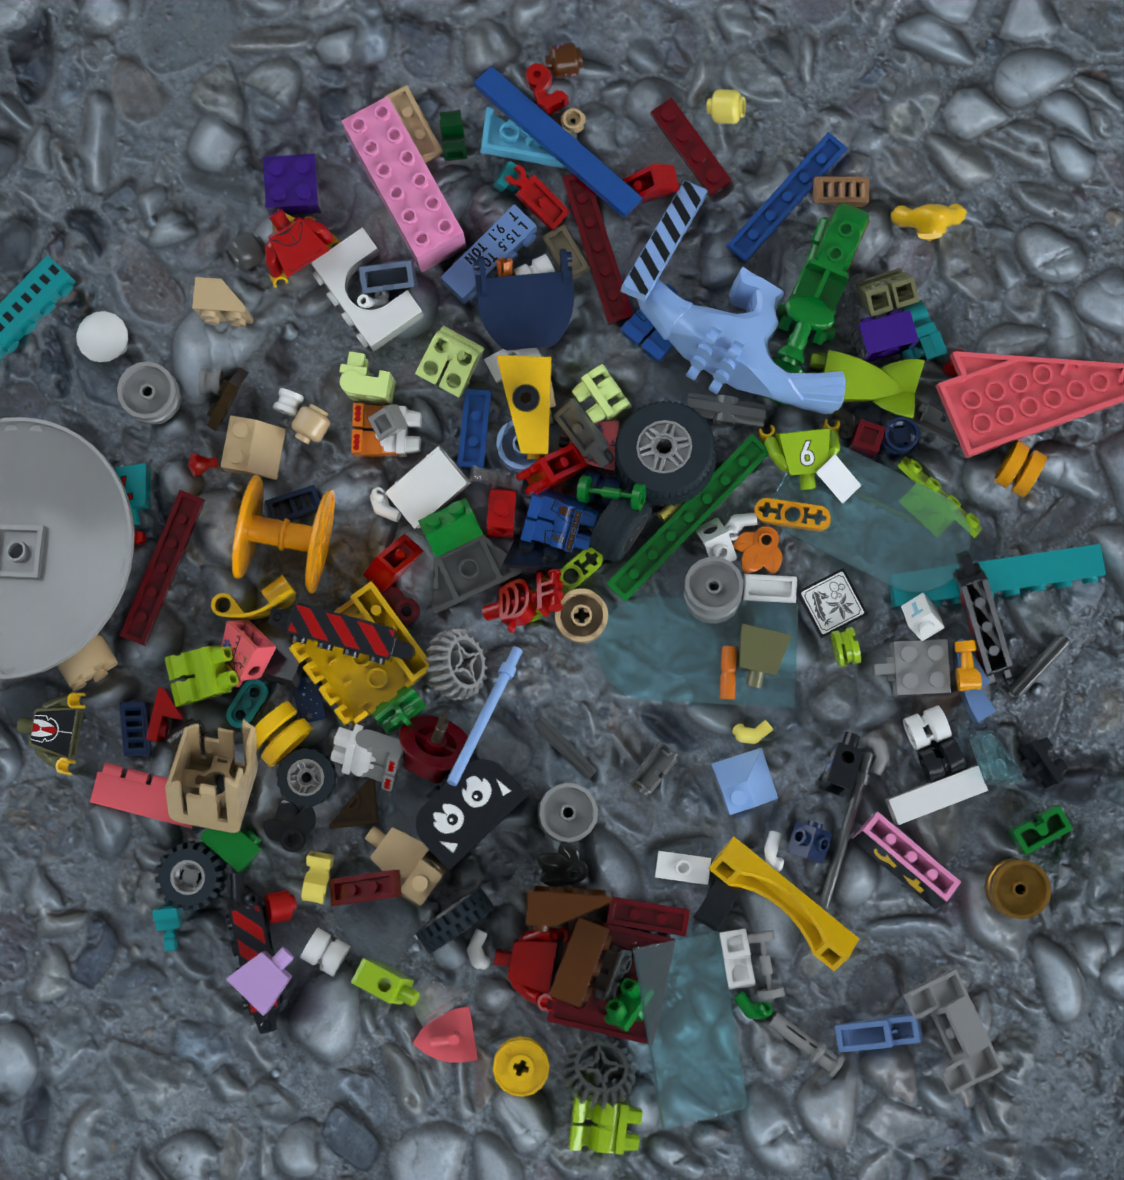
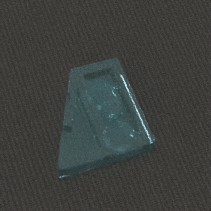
M974 731L968 735L985 784H1020L1027 780L1024 779L1022 776L1023 772L993 731Z

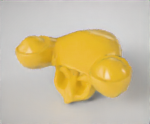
M926 204L915 209L901 205L896 207L890 216L896 226L915 228L918 238L930 242L942 237L943 233H946L947 227L962 223L966 218L967 211L960 204H952L949 207L942 204Z

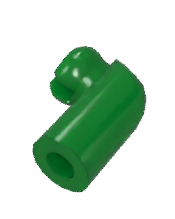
M744 991L739 992L733 997L738 1007L749 1019L764 1020L773 1012V1007L770 1003L751 1002Z

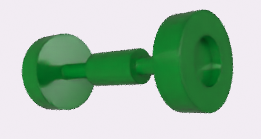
M582 475L577 487V500L588 503L592 493L601 494V497L619 499L620 497L630 498L631 509L641 511L646 499L645 484L636 483L632 493L604 486L602 489L593 488L592 477Z

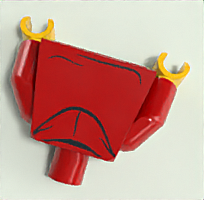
M282 209L278 210L269 217L276 231L268 235L270 241L265 245L266 266L273 286L277 288L276 282L279 279H284L287 284L289 276L328 252L334 243L339 244L341 241L320 222L311 218L301 219L299 216L289 221Z

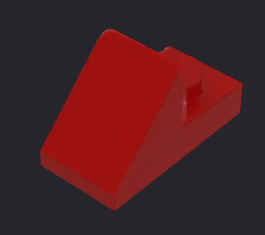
M158 687L146 740L162 742V738H166L169 731L170 723L166 722L167 717L188 721L180 707H175L174 698L169 689Z

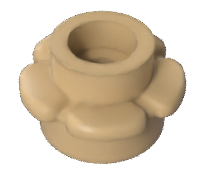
M571 108L561 115L560 122L563 124L562 128L568 133H578L583 130L586 117L580 110Z

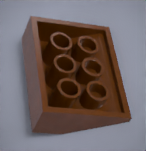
M530 885L526 925H532L531 930L548 931L549 926L555 927L611 903L610 890Z

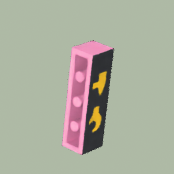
M879 812L871 816L852 839L934 909L946 903L961 883L960 880Z

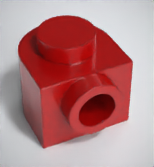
M288 890L265 894L264 904L269 924L290 921L293 910L297 908L294 894L290 895Z

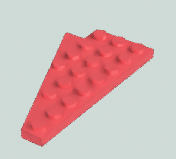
M956 351L950 355L958 377L943 381L935 386L966 458L1123 403L1124 363Z

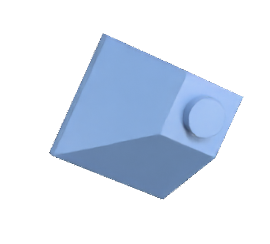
M762 748L711 764L728 815L778 799Z

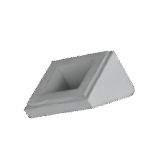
M397 404L387 405L368 418L379 441L408 428V424Z

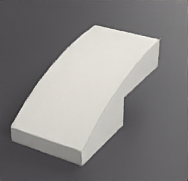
M746 928L719 933L728 989L755 986Z

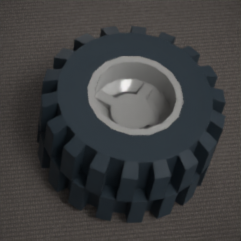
M189 841L169 849L167 854L163 855L159 860L161 864L156 867L155 872H158L159 876L155 877V883H160L161 887L157 889L158 893H164L166 897L163 900L166 903L172 902L173 908L178 909L181 907L183 911L198 910L212 903L220 896V892L224 891L226 887L224 881L228 879V874L224 870L228 868L226 862L222 863L221 857L202 841Z

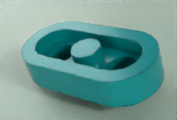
M252 679L243 684L226 712L227 721L231 726L242 728L243 720L249 724L253 722L269 694L268 687L263 681ZM254 688L260 690V695L256 698L251 695V691ZM240 710H243L246 714L243 720L237 718V713Z

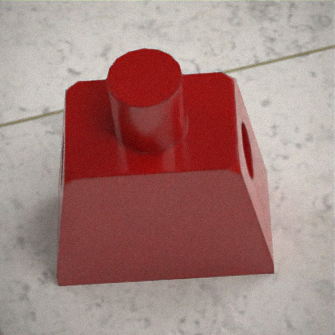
M490 489L487 538L514 540L518 490Z

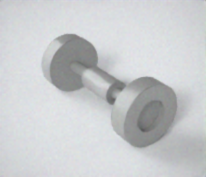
M767 930L748 934V943L760 944L761 956H759L762 975H765L767 988L757 991L758 999L765 1000L784 996L783 986H772L771 974H773L770 954H767L765 941L775 939L774 931Z

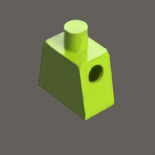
M363 958L351 981L352 984L391 1004L402 1005L406 1003L413 1007L420 996V992L411 988L414 983L412 978L379 960Z

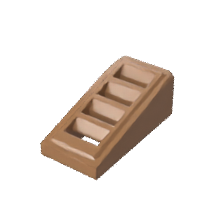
M814 177L813 204L837 206L841 203H846L862 208L869 203V178ZM823 185H827V197H823ZM834 185L837 186V197H834ZM845 186L848 187V197H845Z

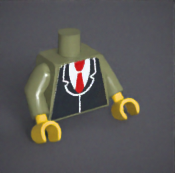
M73 692L69 695H60L44 702L42 708L35 709L33 719L20 717L17 723L18 733L30 735L29 746L35 748V754L61 774L72 775L68 771V766L70 763L76 764V761L72 759H76L83 713L86 705L80 704V697L86 696L85 693Z

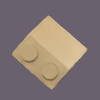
M230 415L221 468L226 472L248 476L258 475L261 478L277 480L286 429L262 421Z

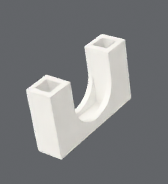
M362 227L314 260L311 264L315 271L311 274L320 286L325 284L329 289L326 295L335 307L339 304L344 310L341 316L349 327L353 325L359 332L356 337L364 348L369 346L374 352L418 322L424 315L408 290L385 306L374 310L360 308L349 299L348 284L353 274L359 270L360 266L366 265L380 255L378 248Z

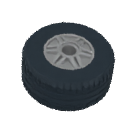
M657 401L653 404L649 403L648 406L644 405L627 417V420L623 422L620 431L617 433L614 451L621 479L628 490L631 491L636 483L645 484V500L650 504L674 506L678 503L682 504L684 501L687 502L704 490V487L708 485L714 474L716 446L711 428L699 412H696L693 408L691 409L690 406H684L683 403H672V401H661L659 403Z

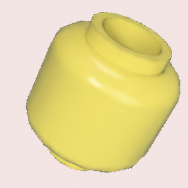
M718 89L713 93L712 98L707 100V114H711L713 121L717 124H736L740 118L745 116V97L741 96L738 90Z

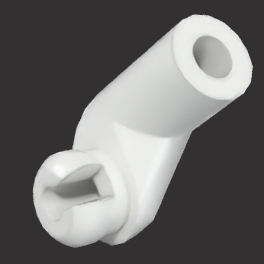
M755 512L732 515L724 526L728 531L731 541L738 538V535L745 526L757 525V517Z
M769 831L764 848L765 862L777 872H780L784 865V859L776 856L782 834L776 831Z

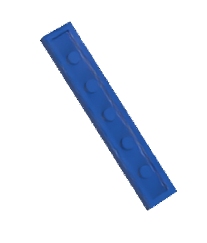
M828 132L730 240L726 248L746 264L813 189V178L824 177L845 154L848 148Z

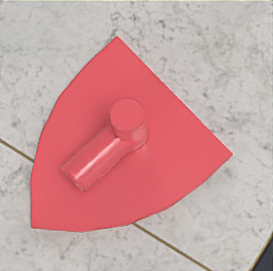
M470 1006L452 1009L431 1019L421 1029L412 1044L423 1053L441 1061L457 1063L478 1060Z

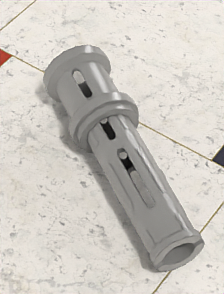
M776 1012L768 1023L769 1027L806 1053L812 1064L817 1063L825 1069L831 1078L843 1065L845 1057L836 1055L826 1047L827 1044L825 1042L815 1041L779 1012Z

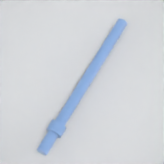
M514 646L506 662H503L498 670L499 676L447 779V783L452 786H457L508 680H512L516 672L515 666L523 652L519 647Z

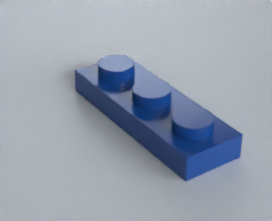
M465 388L457 464L459 468L484 470L491 391Z

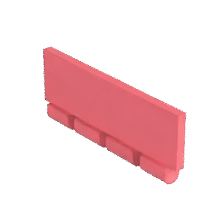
M107 762L104 764L103 771L97 772L90 799L91 803L193 828L194 825L179 823L169 817L165 790L168 778L154 775L151 784H147L150 777L149 773L128 768L124 778L122 777L124 773L123 766Z

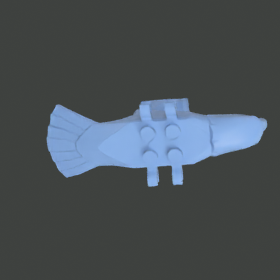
M742 267L729 292L730 303L733 306L742 308L747 313L734 314L693 305V303L679 297L660 279L657 280L645 302L637 299L640 310L664 340H668L682 357L690 361L691 367L686 377L695 381L701 370H705L713 375L714 380L708 388L713 393L718 394L722 385L727 383L737 390L765 396L817 413L832 414L841 407L846 391V379L842 371L787 373L773 362L767 344L778 327L776 310L783 299L784 292L746 268Z

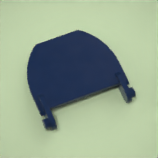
M560 249L561 271L486 278L484 256H478V260H473L474 271L478 270L479 275H475L480 318L489 335L503 349L517 350L554 346L562 337L570 322L574 306L572 266L568 267V262H572L571 252H567L566 249Z

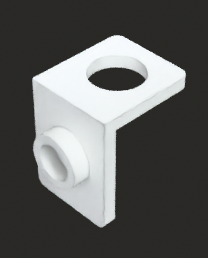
M718 518L700 525L695 530L705 546L708 557H722L730 562L737 559L728 531ZM717 527L715 532L704 534L708 528Z

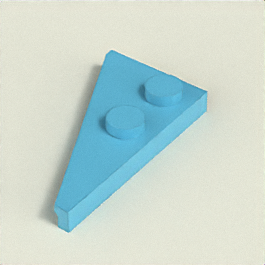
M491 107L486 108L480 153L567 169L524 130L518 127L516 123L510 119L506 122L494 115V109Z

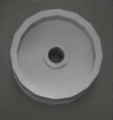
M149 361L136 363L127 368L119 379L117 387L118 400L124 410L141 423L149 425L162 424L173 418L180 408L182 400L180 385L168 370L157 363Z
M707 557L692 565L686 575L683 599L690 614L704 623L712 624L724 622L731 618L740 606L743 593V578L740 570L732 562L722 557Z
M563 783L556 785L543 795L538 804L537 819L539 826L547 837L556 842L570 843L581 840L592 831L597 822L598 808L595 798L586 788L579 784ZM564 809H572L570 813L572 816L570 818H566L563 815Z

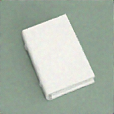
M437 446L432 452L426 454V457L401 479L395 481V484L385 493L412 527L419 529L421 526L418 520L441 510L468 487L471 482L441 446Z

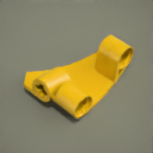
M281 575L261 590L269 604L261 609L246 613L238 601L226 593L215 595L211 602V608L216 615L226 619H261L270 616L272 607L286 609L292 605L297 593L288 580ZM223 599H229L231 603L230 609L227 612L221 613L219 603Z

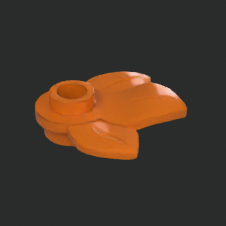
M762 526L755 532H743L734 541L733 547L743 552L741 564L744 573L756 572L764 566L771 574H775L781 566L782 553L777 547L779 535L774 528ZM769 535L771 537L770 543L763 544L761 541L762 537Z

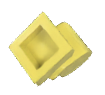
M312 850L307 854L306 866H310V869L306 872L303 881L302 901L324 904L328 882L331 878L330 869L333 867L335 855Z

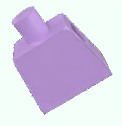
M282 947L273 957L264 950L231 974L226 980L264 1016L274 1005L292 978V975L285 967L294 959V956L285 947Z

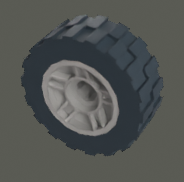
M311 748L294 750L291 754L284 757L285 759L280 763L276 777H278L277 786L281 790L280 793L287 798L288 802L296 806L311 807L323 803L332 795V791L337 784L336 767L330 760V757L325 755L324 752ZM306 772L312 776L311 781L308 783L301 778Z

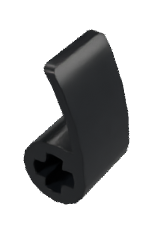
M716 876L707 892L706 898L693 918L716 931L730 911L742 888L729 886Z

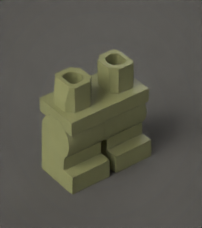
M901 268L855 282L860 305L862 308L868 309L869 316L871 317L892 311L893 305L891 300H893L894 307L897 309L919 302L914 276L902 272Z

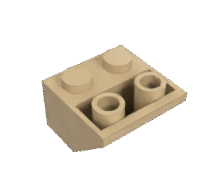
M195 277L192 308L201 320H204V323L219 325L220 321L230 322V325L245 327L246 323L253 324L254 318L222 279Z

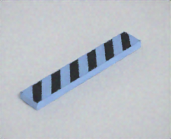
M684 180L679 188L680 190L676 193L622 284L621 292L644 302L646 301L706 198L707 189Z

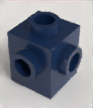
M808 820L807 824L796 822L791 833L787 853L823 864L832 833L822 830L823 824Z

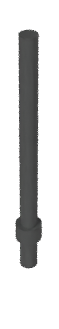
M864 751L820 897L819 905L829 908L865 785L868 786L871 776L868 773L874 754Z

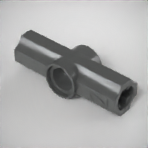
M688 393L686 405L699 412L704 419L712 420L713 423L719 425L734 426L735 424L763 428L766 413L765 404L739 401V398L729 395H716V397Z

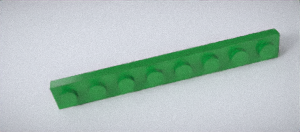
M751 434L714 472L704 490L700 491L699 495H695L693 499L685 502L606 585L626 602L769 455L766 446Z

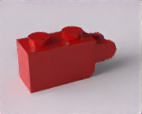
M573 443L540 458L527 469L518 473L516 477L518 481L527 479L529 486L524 490L527 495L532 493L537 495L569 480L585 468L587 464Z

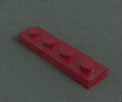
M672 97L650 112V116L701 186L708 190L707 194L709 197L731 183L732 179Z

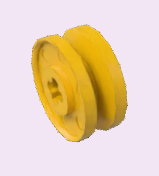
M517 1036L509 1038L499 1046L494 1055L493 1073L495 1081L502 1090L510 1095L524 1097L534 1094L543 1087L548 1078L550 1066L547 1052L538 1041L531 1037ZM521 1060L526 1061L525 1066L528 1069L523 1068L521 1072H518L517 1066L514 1064H519Z

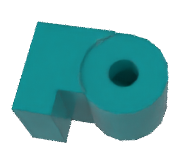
M921 300L900 308L902 312L910 310L918 339L938 331L934 322H931L926 306Z

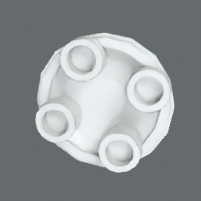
M106 311L95 312L87 316L80 323L76 333L77 345L81 353L91 361L109 362L126 352L128 330L123 320L117 315Z

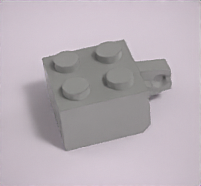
M947 639L890 643L891 657H886V664L872 665L873 676L887 675V681H892L893 696L946 694L951 692Z

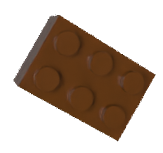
M583 915L577 917L551 985L549 996L581 1007L582 1001L588 1002L593 989V984L590 983L592 975L598 976L603 963L602 958H599L602 949L608 950L613 936L609 932V925Z

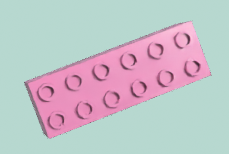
M387 96L342 120L343 128L352 149L420 272L422 273L467 249L463 230L389 97Z

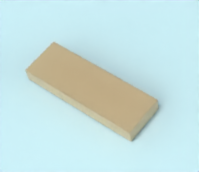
M408 85L384 96L389 97L424 162L427 163L442 155L443 150Z

